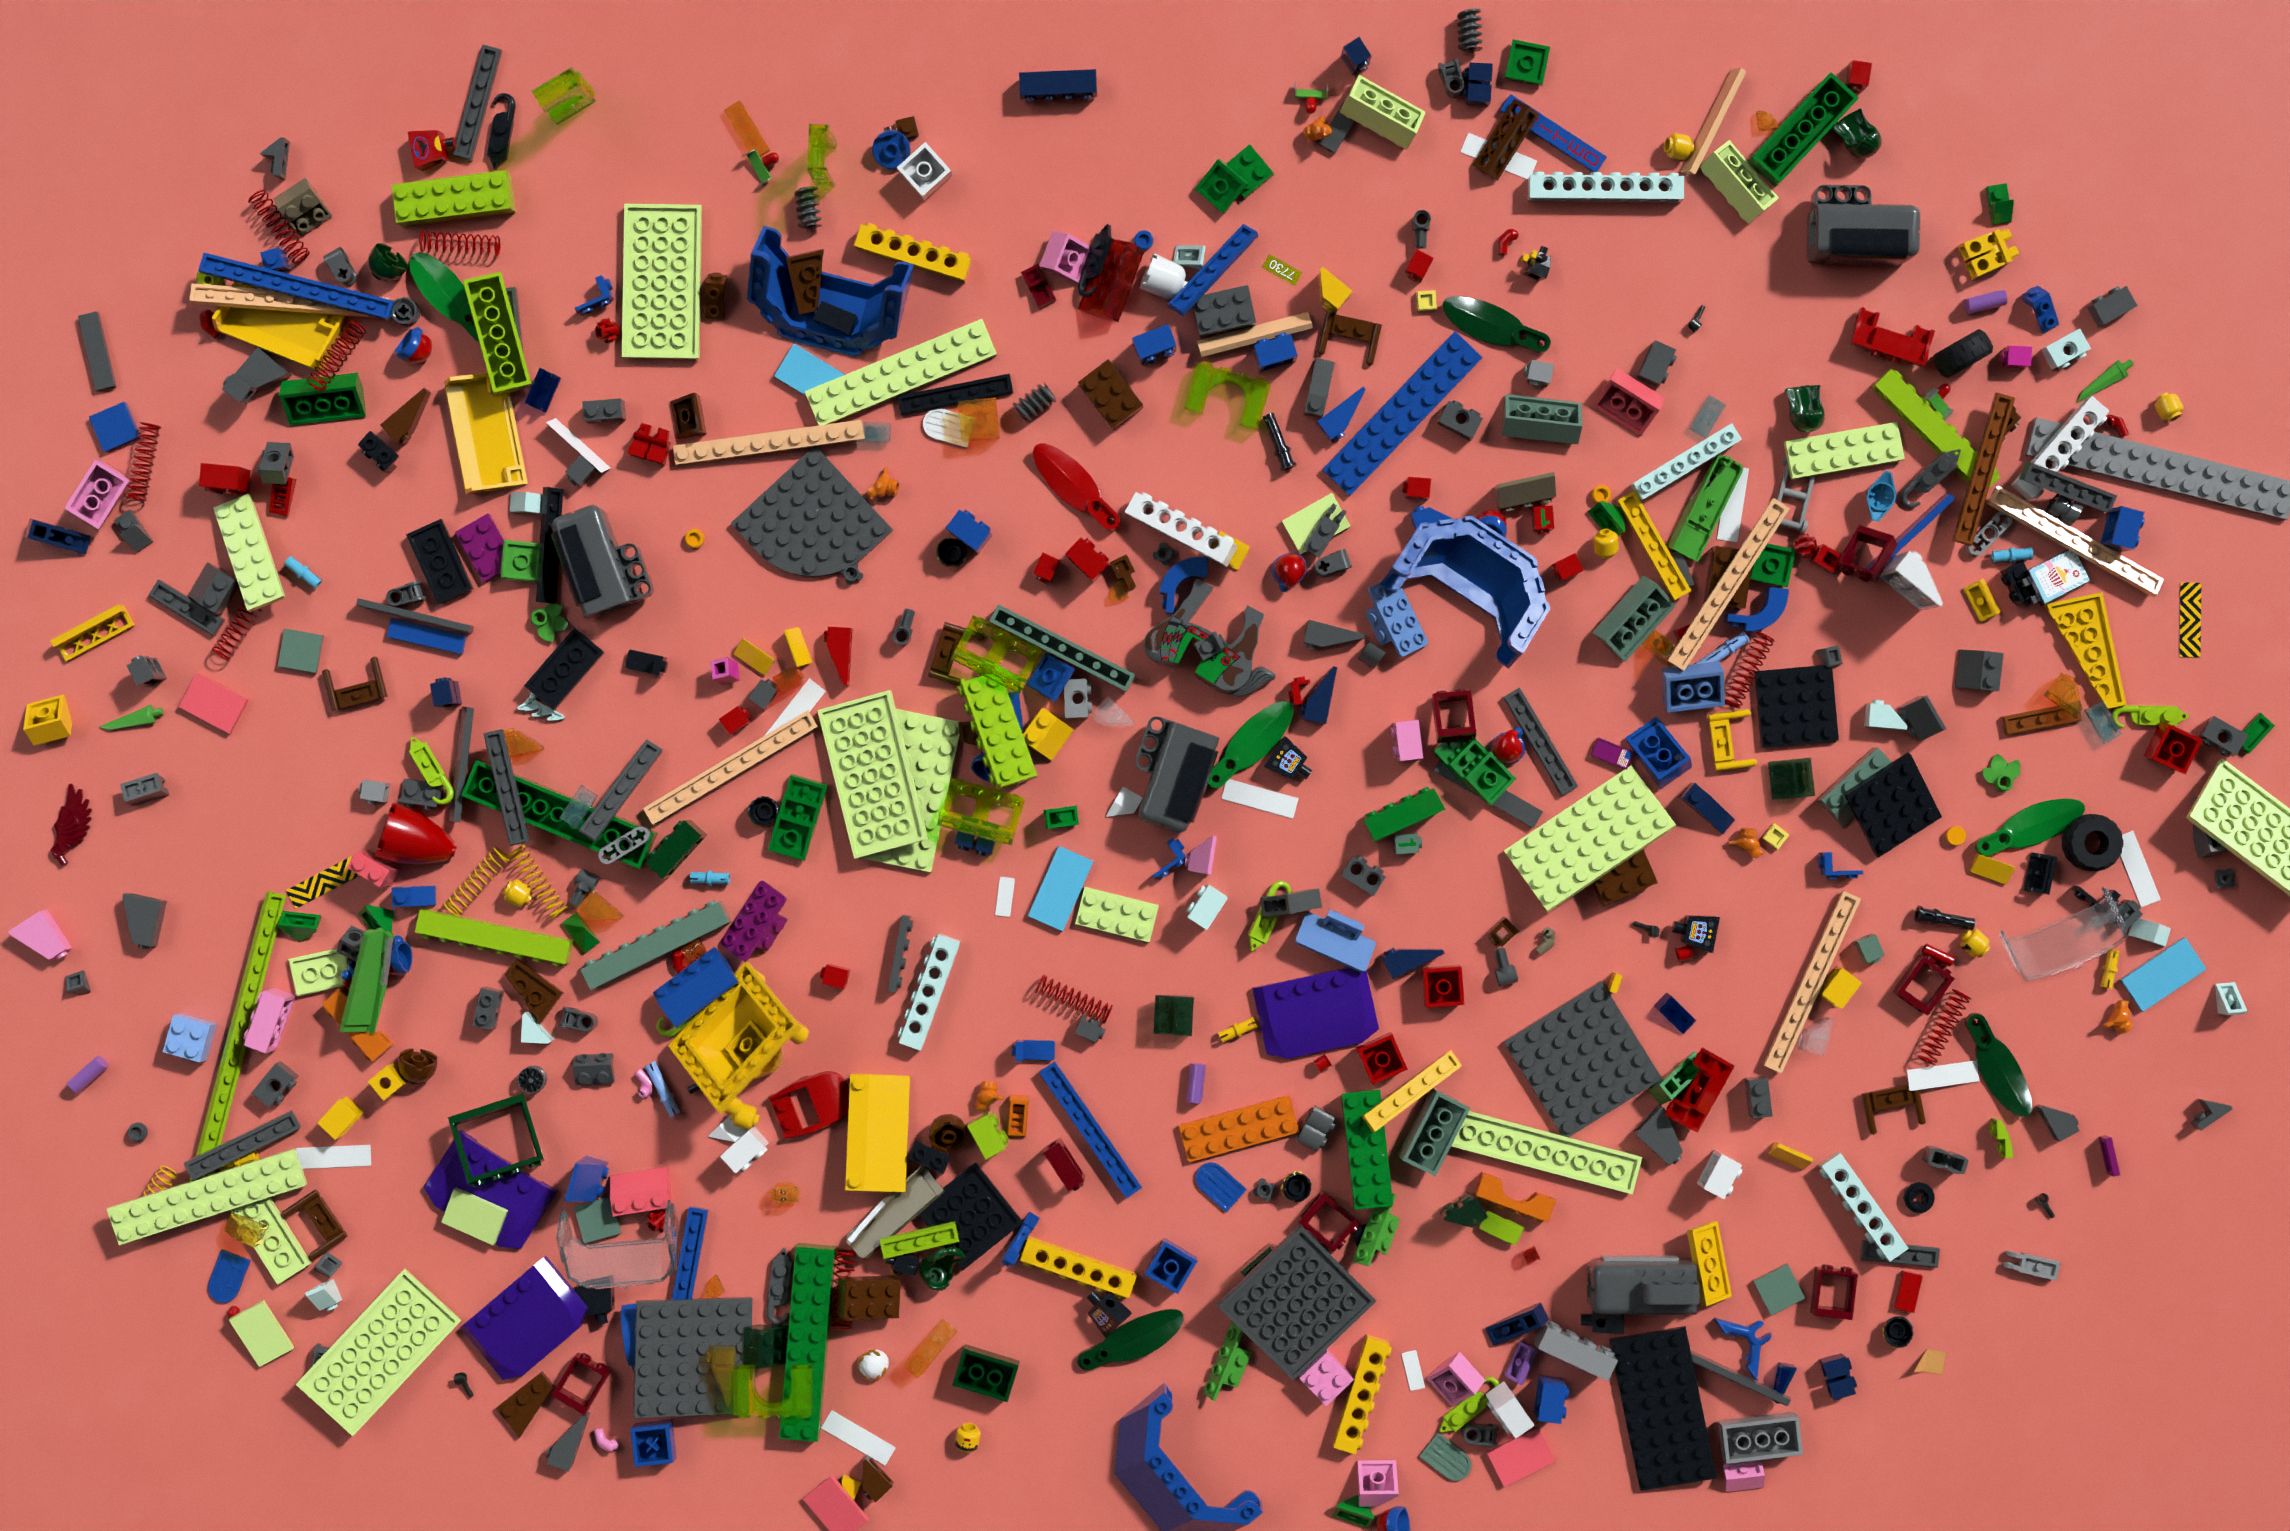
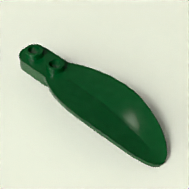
M1462 296L1448 297L1443 301L1442 308L1448 319L1460 330L1478 340L1500 346L1519 345L1537 353H1545L1550 348L1551 341L1547 334L1524 326L1518 318L1498 306ZM1521 334H1525L1527 338L1525 340H1521L1519 336ZM1538 341H1543V342H1544V346H1543V347H1539V346L1537 345V342H1538Z
M1979 1013L1969 1014L1965 1020V1025L1976 1045V1060L1985 1084L1994 1097L2010 1112L2020 1117L2029 1116L2032 1112L2031 1095L2015 1057L2006 1045L1994 1036L1983 1015ZM1977 1019V1023L1972 1025V1021ZM1986 1036L1985 1041L1981 1042V1037Z
M1165 1309L1126 1322L1109 1334L1103 1342L1083 1350L1077 1360L1079 1367L1083 1370H1091L1110 1361H1129L1154 1352L1179 1331L1184 1321L1183 1313L1177 1309ZM1101 1351H1106L1108 1355L1103 1356ZM1085 1358H1088L1090 1360L1089 1364H1086L1084 1362Z

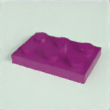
M487 513L455 532L483 582H487L500 574L504 540L491 515Z

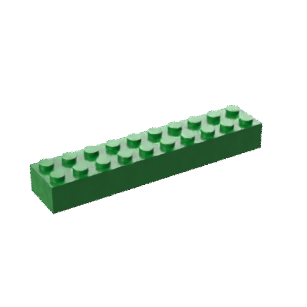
M476 760L461 796L502 812L491 764L482 760ZM514 774L525 822L597 852L636 827H641L615 815L598 840L593 842L579 833V829L596 807ZM648 829L650 831L649 841L618 860L638 869L644 868L647 856L650 854L658 833ZM638 830V835L636 837L632 838L631 835H629V837L633 840V842L640 838L644 840V835L646 833L640 832V830ZM622 840L619 843V847L621 850L627 851L630 844L627 840ZM615 845L612 846L614 848L613 851H604L605 855L609 857L614 853H617L618 856L620 855V853L617 852Z
M798 1243L796 1245L779 1439L818 1442L820 1438L837 1246Z

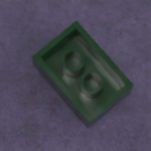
M680 820L673 827L674 832L672 835H666L660 842L662 846L659 849H654L647 856L649 860L646 864L662 879L669 878L707 836L692 820Z
M965 1344L952 1385L1008 1402L1020 1361Z

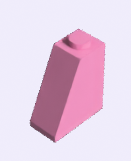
M48 910L37 912L8 931L11 936L49 960H60L68 955L67 951L72 949Z

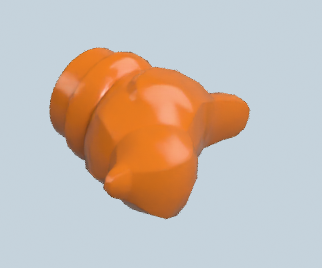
M1320 116L1319 119L1303 129L1307 141L1312 142L1318 139H1325L1332 133L1331 127L1325 124L1326 119L1324 116Z
M884 467L883 475L874 485L867 489V495L870 497V500L875 497H884L885 495L896 496L899 489V481H896L894 478L890 479L888 468Z
M1741 828V832H1739L1740 837L1736 840L1728 841V845L1741 847L1753 858H1758L1764 854L1760 849L1759 841L1756 839V829Z
M2118 1000L2116 1002L2115 1009L2111 1012L2108 1021L2103 1024L2104 1028L2114 1026L2119 1034L2126 1033L2133 1028L2132 1021L2129 1019L2131 1015L2128 1009L2129 1001Z
M981 1082V1091L977 1094V1101L974 1104L978 1111H984L997 1100H1004V1097L996 1092L998 1089L997 1082Z

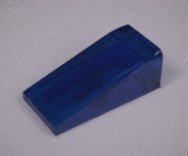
M1665 993L1654 1005L1682 1034L1696 1022L1668 993Z
M1778 1363L1773 1389L1781 1394L1785 1393L1797 1368L1793 1364Z

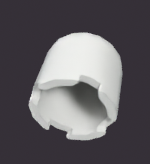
M1153 253L1150 259L1151 264L1145 270L1139 289L1164 299H1173L1188 283L1185 281V270L1179 264Z

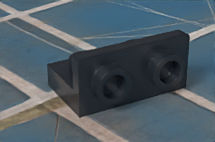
M2024 561L2000 571L2002 574L2001 580L2010 591L2009 597L2016 606L2024 604L2025 598L2035 594L2031 585L2019 589L2016 581L2026 577L2024 571L2027 568Z
M916 1141L908 1159L944 1174L951 1157Z

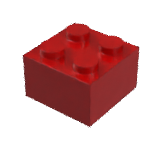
M201 463L199 486L204 487L205 491L215 494H223L224 491V493L242 496V493H249L251 470L238 466Z
M1080 537L1065 555L1094 583L1109 567V558L1101 551L1097 553L1094 550L1095 545L1088 538L1084 540Z
M2160 721L2143 756L2186 775L2203 739Z
M1450 965L1421 968L1423 999L1426 1008L1465 1005L1462 966Z
M1391 1032L1356 1047L1372 1085L1408 1070Z

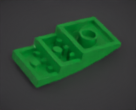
M1476 738L1469 741L1439 743L1432 751L1461 782L1490 806L1516 780L1491 751L1488 752Z
M794 774L790 775L780 811L776 818L768 848L769 851L802 861L806 860L828 784Z

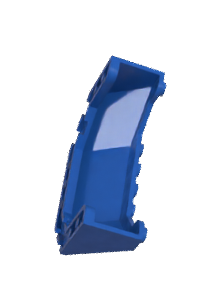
M763 226L751 252L747 300L759 308L760 314L768 323H772L781 338L856 357L867 349L871 350L881 345L883 341L892 340L897 337L912 280L914 264L897 262L894 265L891 276L873 285L822 272L819 305L821 301H824L857 315L858 324L850 337L844 332L822 323H815L813 318L817 311L799 315L786 257L789 254L781 246L782 236L778 230Z
M1473 516L1439 520L1434 523H1421L1380 583L1388 590L1396 591L1400 589L1405 580L1431 576L1495 618L1502 643L1496 652V659L1508 669L1524 653L1550 610L1549 602L1546 601L1544 594L1545 588L1542 577L1539 576L1537 569V559Z
M1165 1383L1120 1419L1115 1475L1161 1531H1235L1250 1524L1263 1513L1261 1500L1251 1490L1241 1492L1224 1507L1208 1506L1159 1447L1161 1421L1173 1408L1172 1392Z

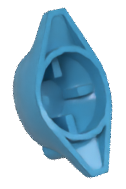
M1885 471L1868 489L1867 504L1873 521L1879 522L1895 502L1896 490L1892 472Z

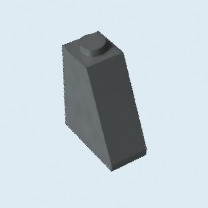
M259 347L255 349L235 373V375L257 389L255 393L292 376L290 372Z
M1319 888L1260 897L1263 917L1292 914L1322 907Z
M123 893L122 898L132 943L138 944V947L143 949L157 946L167 901L134 893Z
M1658 1104L1633 1133L1670 1166L1672 1163L1676 1164L1682 1156L1680 1154L1683 1150L1669 1117L1664 1115L1666 1112L1665 1108Z

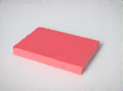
M196 673L178 707L231 734L249 700Z
M1538 1426L1526 1431L1518 1438H1513L1487 1451L1504 1488L1556 1462Z
M833 1475L803 1498L829 1531H856L869 1520Z

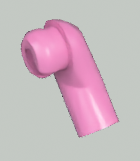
M641 1068L635 1076L641 1082L638 1094L641 1098H646L652 1093L653 1082Z
M603 1427L593 1430L597 1445L606 1452H613V1450L618 1448L616 1440L609 1441L606 1439Z

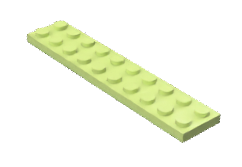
M980 319L805 391V394L818 425L831 424L994 357L997 353L983 319Z
M1472 1111L1468 1112L1451 1145L1455 1148L1633 1194L1642 1157Z
M293 1148L114 1205L106 1210L118 1244L122 1245L306 1186L307 1181L296 1149Z

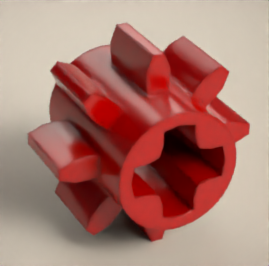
M609 318L602 319L601 322H597L595 335L599 340L604 339L605 344L617 339L619 327L615 322H610Z
M1808 533L1799 535L1798 541H1795L1797 555L1803 556L1804 559L1813 557L1814 552L1818 550L1815 537L1809 536Z
M663 1209L659 1211L653 1210L646 1216L648 1219L646 1222L647 1227L654 1233L657 1231L662 1233L670 1226L668 1223L670 1216Z

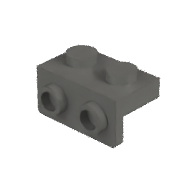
M613 1053L576 1055L573 1062L575 1084L614 1083Z

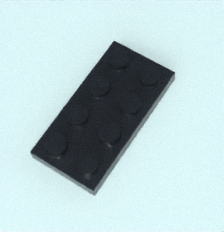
M439 519L406 534L438 605L474 589L443 519Z
M574 627L524 686L555 711L605 652Z

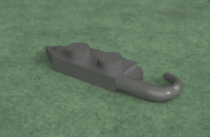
M1961 449L1948 452L1944 450L1901 491L1900 500L1902 504L1908 508L1920 505L1919 501L1916 503L1908 502L1907 495L1914 489L1921 493H1927L1958 466L1957 461Z
M785 1247L776 1258H773L766 1315L768 1320L775 1325L785 1323L789 1316V1313H786L782 1319L774 1317V1307L783 1305L788 1299L793 1261L790 1260Z

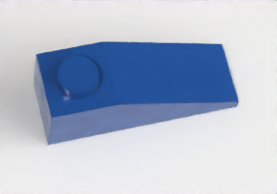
M1364 386L1317 421L1316 424L1329 441L1333 439L1338 441L1345 435L1344 431L1366 390Z

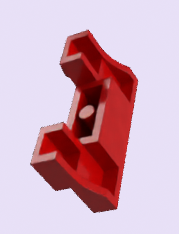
M1864 307L1859 309L1850 345L1866 349L1873 357L1889 358L1891 363L1900 364V362H1906L1922 368L1926 366L1935 330L1931 329L1929 331L1920 328V325H1915L1911 337L1878 326L1876 327L1880 313L1867 311Z
M1703 1047L1697 1053L1693 1065L1700 1069L1683 1100L1679 1101L1673 1098L1664 1114L1697 1133L1735 1065Z

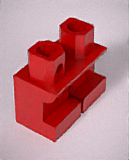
M641 423L638 432H634L631 446H629L627 454L666 465L671 444L668 441L670 431L658 428L656 437L650 436L652 426Z

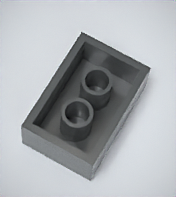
M1248 285L1204 294L1193 305L1199 338L1256 325Z

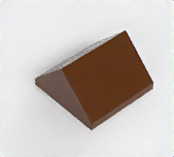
M691 393L670 401L677 439L707 434L701 400L697 393Z

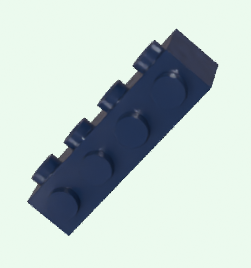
M1096 69L1019 72L1020 98L1024 102H1035L1036 99L1051 102L1055 101V98L1072 101L1077 97H1082L1083 100H1092L1093 97H1097Z

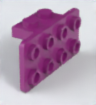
M760 881L724 935L721 945L744 962L748 961L756 947L768 951L788 920L778 914L787 900L786 897L765 881Z

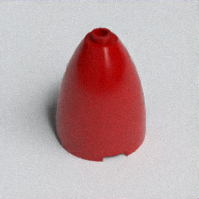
M392 803L377 846L380 849L377 850L374 858L401 864H432L454 857L457 846H454L453 839L429 818L408 807Z

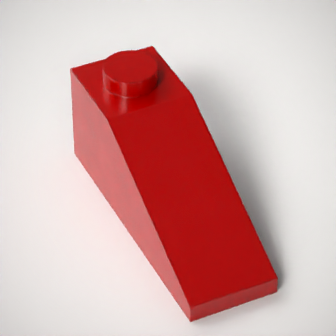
M828 626V631H824V642H827V648L843 685L849 686L853 629Z

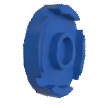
M886 130L880 133L875 138L872 146L873 157L876 162L887 169H897L910 156L911 152L907 137L896 130Z

